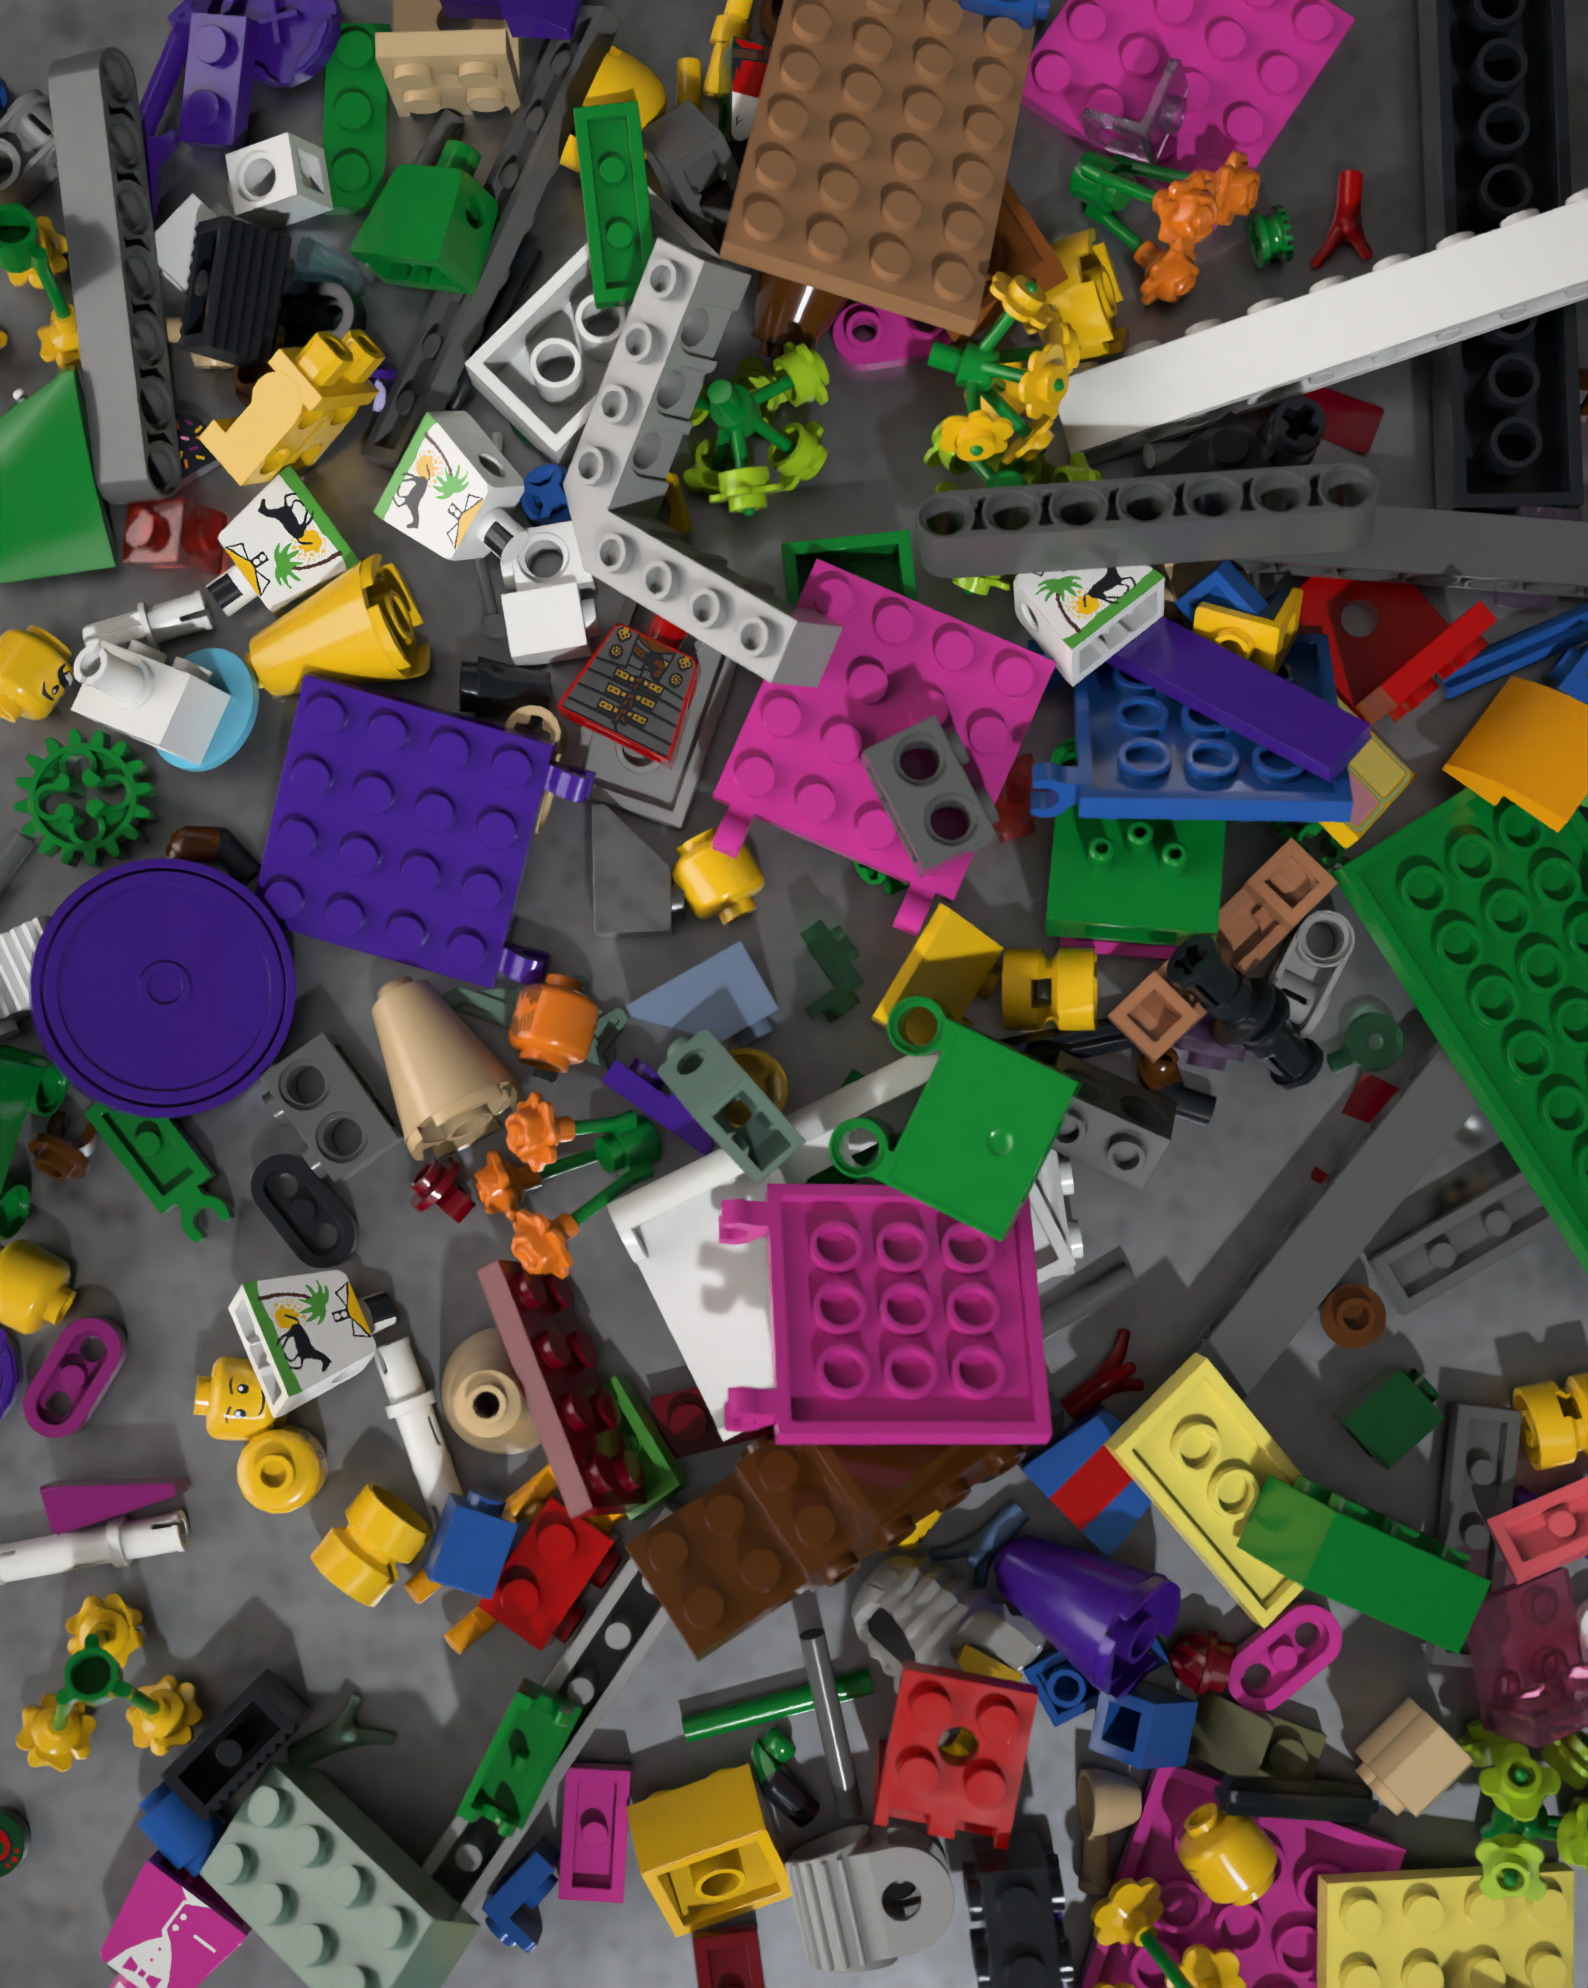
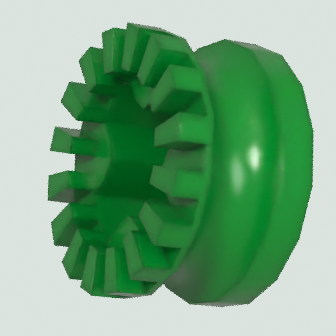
M1280 204L1272 206L1270 213L1267 215H1262L1259 210L1250 211L1249 215H1247L1249 245L1258 268L1268 267L1271 259L1278 257L1283 263L1292 261L1294 255L1292 251L1294 250V244L1291 242L1293 234L1286 235V231L1292 228L1290 223L1285 224L1288 223L1289 217L1286 214V209Z

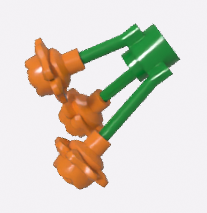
M1092 149L1081 156L1075 165L1070 178L1069 192L1072 197L1087 204L1085 217L1102 224L1135 253L1134 260L1145 269L1144 282L1140 287V291L1143 293L1142 303L1148 306L1155 301L1163 300L1173 304L1195 287L1196 276L1199 274V268L1194 264L1196 259V253L1193 252L1195 244L1211 234L1214 223L1220 226H1230L1235 215H1249L1250 209L1254 208L1258 198L1260 174L1254 168L1248 166L1247 153L1234 150L1216 172L1198 169L1191 173L1136 161L1120 153L1111 158ZM1135 176L1171 183L1169 189L1162 188L1156 191L1136 183ZM1132 197L1152 205L1153 211L1159 215L1161 220L1158 235L1159 241L1170 244V247L1162 250L1151 240L1144 242L1112 214V209L1116 211L1124 209Z
M537 1091L530 1093L526 1101H519L516 1112L510 1114L505 1120L508 1130L506 1142L509 1150L520 1157L523 1163L529 1164L516 1168L512 1162L504 1160V1157L497 1150H488L486 1155L487 1165L474 1174L477 1181L475 1187L477 1188L480 1203L484 1204L485 1213L491 1215L503 1212L507 1219L513 1223L512 1226L516 1234L513 1236L511 1250L513 1256L519 1259L522 1268L530 1274L546 1275L552 1273L560 1279H565L570 1273L569 1268L574 1264L568 1252V1241L579 1233L578 1226L633 1185L654 1177L651 1165L661 1160V1142L651 1121L644 1115L636 1116L633 1110L613 1117L573 1121L570 1116L556 1117L553 1104L550 1101H544L542 1094ZM603 1132V1136L596 1138L594 1148L556 1160L559 1143L570 1142L574 1139L575 1135ZM597 1161H599L603 1170L608 1174L617 1172L622 1175L570 1215L562 1213L551 1221L542 1213L533 1214L524 1208L518 1211L519 1206L524 1201L525 1192L541 1187L542 1180Z

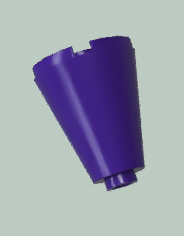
M1026 1534L1017 1541H1008L999 1551L994 1563L998 1591L1099 1692L1105 1693L1108 1696L1110 1694L1115 1698H1123L1141 1683L1159 1659L1149 1652L1158 1633L1170 1638L1175 1627L1181 1605V1589L1164 1574L1031 1534Z

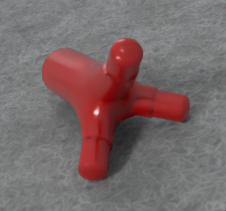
M1345 170L1339 173L1334 218L1321 249L1310 260L1311 266L1315 269H1320L1344 241H1349L1353 244L1363 261L1373 257V251L1366 241L1362 226L1361 202L1364 174L1360 171Z
M1121 1328L1118 1330L1115 1345L1097 1372L1060 1401L1075 1422L1103 1400L1114 1394L1126 1391H1142L1144 1389L1142 1379L1128 1378L1137 1370L1135 1363L1129 1361L1123 1364L1131 1335L1128 1329Z

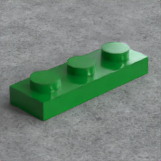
M341 23V36L331 60L325 65L322 148L325 152L333 210L325 212V215L368 216L388 182L391 96L376 60L375 33L392 32L389 24Z
M638 101L573 108L596 309L631 306L654 248Z

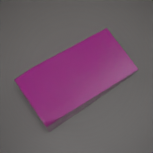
M189 1477L56 1480L40 1486V1495L51 1531L60 1535L173 1498L188 1491L191 1483Z

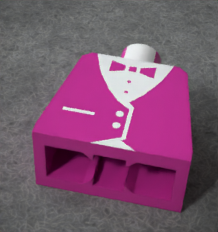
M157 1850L142 1867L100 1950L99 1955L101 1959L119 1972L108 1988H196L242 1944L252 1928L200 1874L193 1878L184 1867L177 1871L165 1856Z

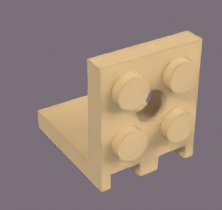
M393 0L394 32L375 33V53L377 63L399 117H411V113L431 114L438 112L442 108H446V110L456 115H473V110L478 112H494L506 106L509 107L510 113L518 112L522 103L521 38L512 37L506 20L474 19V25L471 30H440L446 16L439 0Z

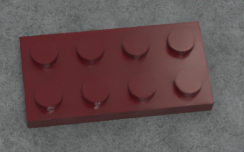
M496 1260L477 1270L476 1272L570 1519L623 1514L648 1503L642 1487L645 1484L643 1468L636 1455L632 1451L627 1450L618 1426L621 1423L620 1409L612 1394L603 1389L601 1379L595 1367L598 1362L597 1350L590 1336L580 1328L572 1307L575 1302L574 1291L567 1277L560 1279L552 1273L546 1275L530 1274L522 1268V1264L519 1261Z

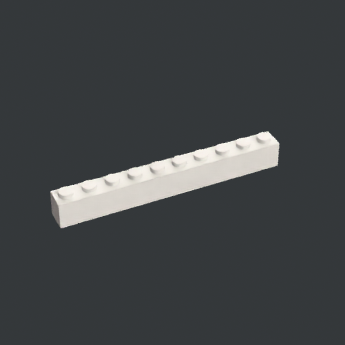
M1588 188L1571 195L1565 201V206L1541 214L1538 209H1527L1517 212L1504 219L1500 223L1501 228L1475 236L1472 231L1456 233L1441 240L1436 245L1437 250L1411 258L1410 254L1407 253L1387 257L1372 267L1373 272L1347 280V277L1344 275L1326 278L1311 286L1309 289L1310 294L1286 302L1282 297L1260 301L1247 309L1246 316L1222 323L1221 319H1209L1199 322L1185 331V337L1161 345L1158 340L1138 343L1123 353L1124 358L1100 366L1097 361L1080 363L1077 368H1073L1072 374L1069 375L1068 389L1058 408L1070 454L1083 452L1086 456L1087 464L1092 466L1142 449L1147 443L1163 442L1211 426L1230 411L1236 416H1240L1279 403L1281 399L1300 396L1587 299Z

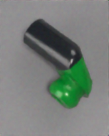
M771 1728L762 1740L756 1738L750 1753L762 1794L798 1827L807 1826L816 1817L820 1803L790 1776L784 1765L796 1753V1746L793 1740L781 1728Z

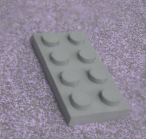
M626 596L617 623L624 624L645 634L655 613ZM689 633L680 652L700 662L701 675L678 755L672 769L582 726L568 765L597 772L591 796L587 799L679 830L683 829L739 663Z

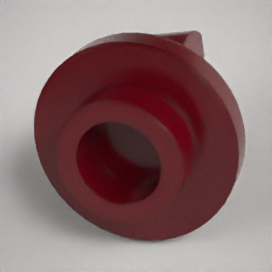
M448 1157L441 1163L435 1158L428 1161L410 1183L409 1188L415 1192L411 1199V1207L421 1213L436 1203L448 1216L457 1223H460L476 1205L471 1199L472 1195L454 1181L459 1173L461 1163L454 1157Z

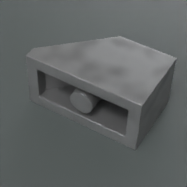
M592 804L594 933L598 937L674 936V921L686 920V901L684 891L676 883H673L670 866L605 804Z

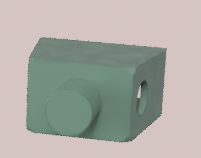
M708 1029L700 1030L696 1035L682 1036L670 1045L666 1055L667 1060L660 1065L657 1074L694 1119L756 1186L806 1142L802 1135ZM741 1100L752 1112V1115L744 1125L733 1127L726 1119L725 1112L732 1103Z

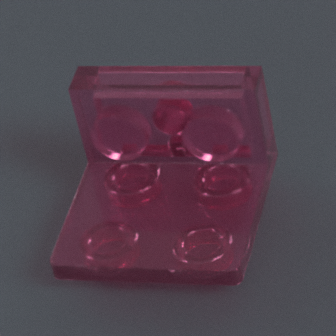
M1558 1567L1519 1585H1516L1514 1582L1486 1594L1467 1635L1483 1729L1540 1749L1587 1727L1588 1662H1583L1568 1569Z

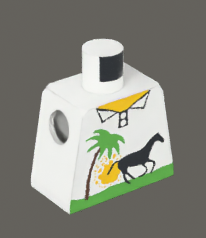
M466 411L426 412L373 512L379 518L443 558L452 561L484 558L492 551L503 562H509L525 549L530 537L529 532L511 517L513 510L525 491L524 480L476 421Z
M289 465L220 532L218 540L235 562V565L208 583L206 588L228 617L259 596L266 607L279 619L360 562V560L292 466Z
M1148 565L1017 574L1013 581L1015 613L1018 620L1047 657L1056 662L1055 667L1072 686L1079 683L1164 616L1165 577Z
M338 1269L251 1281L242 1284L228 1307L273 1418L287 1414L364 1370L377 1352L372 1334L393 1328L396 1325V1311L390 1296L385 1291H379L357 1299L347 1275Z

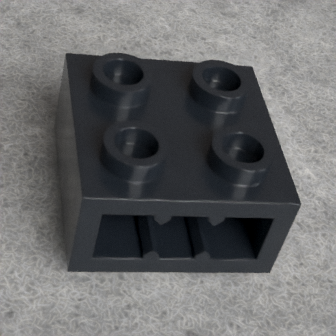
M1037 1832L1010 1835L1007 1850L995 1848L993 1837L971 1839L974 1861L962 1862V1873L970 1922L981 1921L982 1928L969 1929L978 1988H1062V1981L1074 1980L1069 1939L1065 1937L1062 1918L1054 1919L1053 1913L1066 1911L1060 1868L1057 1869L1054 1851L1043 1852Z

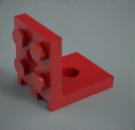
M1311 577L1299 587V589H1303V598L1297 634L1328 635L1337 696L1360 719L1371 725L1386 714L1394 722H1397L1405 714L1416 708L1440 687L1432 678L1434 674H1437L1442 681L1446 680L1489 645L1481 634L1498 620L1480 600L1449 625L1416 586L1411 584ZM1361 605L1370 611L1374 620V627L1370 635L1356 637L1344 629L1341 622V614L1346 606Z
M904 1660L888 1741L879 1739L874 1763V1824L887 1827L889 1817L925 1823L927 1824L928 1835L953 1840L956 1830L993 1836L994 1847L1007 1850L1039 1695L1037 1685ZM964 1727L972 1731L978 1741L970 1753L964 1756H952L940 1747L938 1742L941 1735L950 1728Z

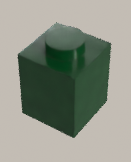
M1389 1364L1332 1414L1333 1418L1375 1464L1386 1470H1389L1445 1419L1442 1413L1432 1404L1440 1397L1439 1394L1416 1369L1412 1367L1405 1374L1402 1369Z

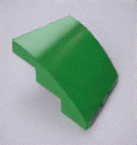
M76 365L66 366L60 370L55 379L28 398L25 396L8 408L6 414L0 417V584L116 567L119 555L102 500L103 497L97 487L94 476L86 400Z

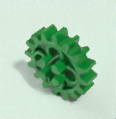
M78 729L70 730L68 737L69 745L64 746L52 737L47 738L45 743L50 755L42 759L29 754L26 758L29 765L35 769L32 778L16 777L15 784L28 791V799L15 803L14 810L22 814L31 815L32 820L26 823L21 831L25 836L32 839L44 836L38 851L46 856L53 857L62 849L61 862L76 868L82 854H84L88 866L96 869L103 867L104 852H108L114 858L121 861L126 859L127 854L123 845L124 841L129 838L143 844L146 840L144 834L137 828L139 821L156 820L157 814L144 807V799L157 795L158 789L152 784L140 782V778L151 769L150 766L141 759L128 762L134 748L122 740L111 748V736L100 730H96L90 743H88L85 734ZM86 757L90 760L91 766L90 769L87 768L82 774V783L75 777L73 771L75 763L79 759ZM118 784H124L127 790L125 799L117 805H110L97 798L87 802L86 811L67 803L59 804L54 811L56 812L55 814H49L46 808L49 797L56 793H62L73 799L85 797L86 786L105 795L113 794ZM90 816H92L98 822L99 832L94 839L85 841L82 836V828L86 829L91 823Z

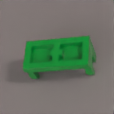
M524 1677L455 1815L471 1823L478 1821L480 1816L487 1818L499 1825L497 1831L503 1837H512L516 1828L523 1830L583 1707Z

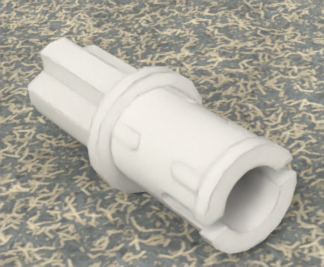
M197 590L192 594L147 607L145 602L137 603L138 610L86 625L82 629L85 647L92 644L100 646L103 640L128 649L131 641L136 640L156 650H161L160 643L205 629H214L209 609L205 610L204 605L207 603L201 590Z

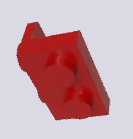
M555 1495L551 1496L504 1565L492 1599L482 1598L478 1607L539 1651L547 1648L555 1639L565 1644L587 1612L578 1605L593 1584L601 1590L622 1561L623 1557L617 1554L615 1549L623 1539V1536L614 1530L610 1532L605 1531L587 1517L570 1519L564 1501Z

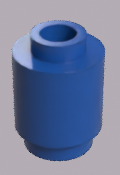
M162 1782L138 1804L139 1808L146 1815L136 1825L177 1871L184 1867L194 1878L199 1874L225 1833L223 1828L227 1825V1822L218 1812L211 1819H199Z

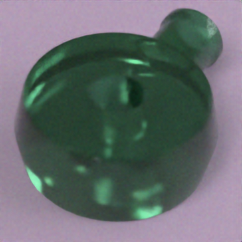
M1380 1012L1363 1013L1353 1019L1348 1025L1344 1034V1047L1327 1054L1326 1061L1334 1073H1339L1342 1069L1352 1064L1368 1072L1384 1071L1392 1067L1402 1054L1404 1047L1402 1030L1397 1022L1386 1014ZM1371 1035H1375L1379 1040V1045L1376 1049L1371 1048L1368 1043Z

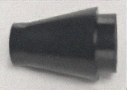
M477 656V662L461 661L459 712L474 713L475 718L480 719L512 714L518 708L528 705L541 706L549 710L551 673L536 672Z

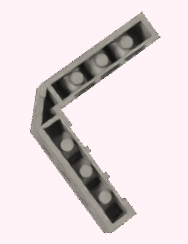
M657 237L563 483L584 571L770 683L818 687L843 626L815 610L797 608L773 594L775 587L766 582L748 580L726 567L727 559L720 555L698 551L681 541L682 533L656 519L670 484L666 481V477L683 434L689 435L693 426V422L689 421L698 396L707 374H713L718 363L713 360L731 313L732 311L738 312L752 275L705 251Z

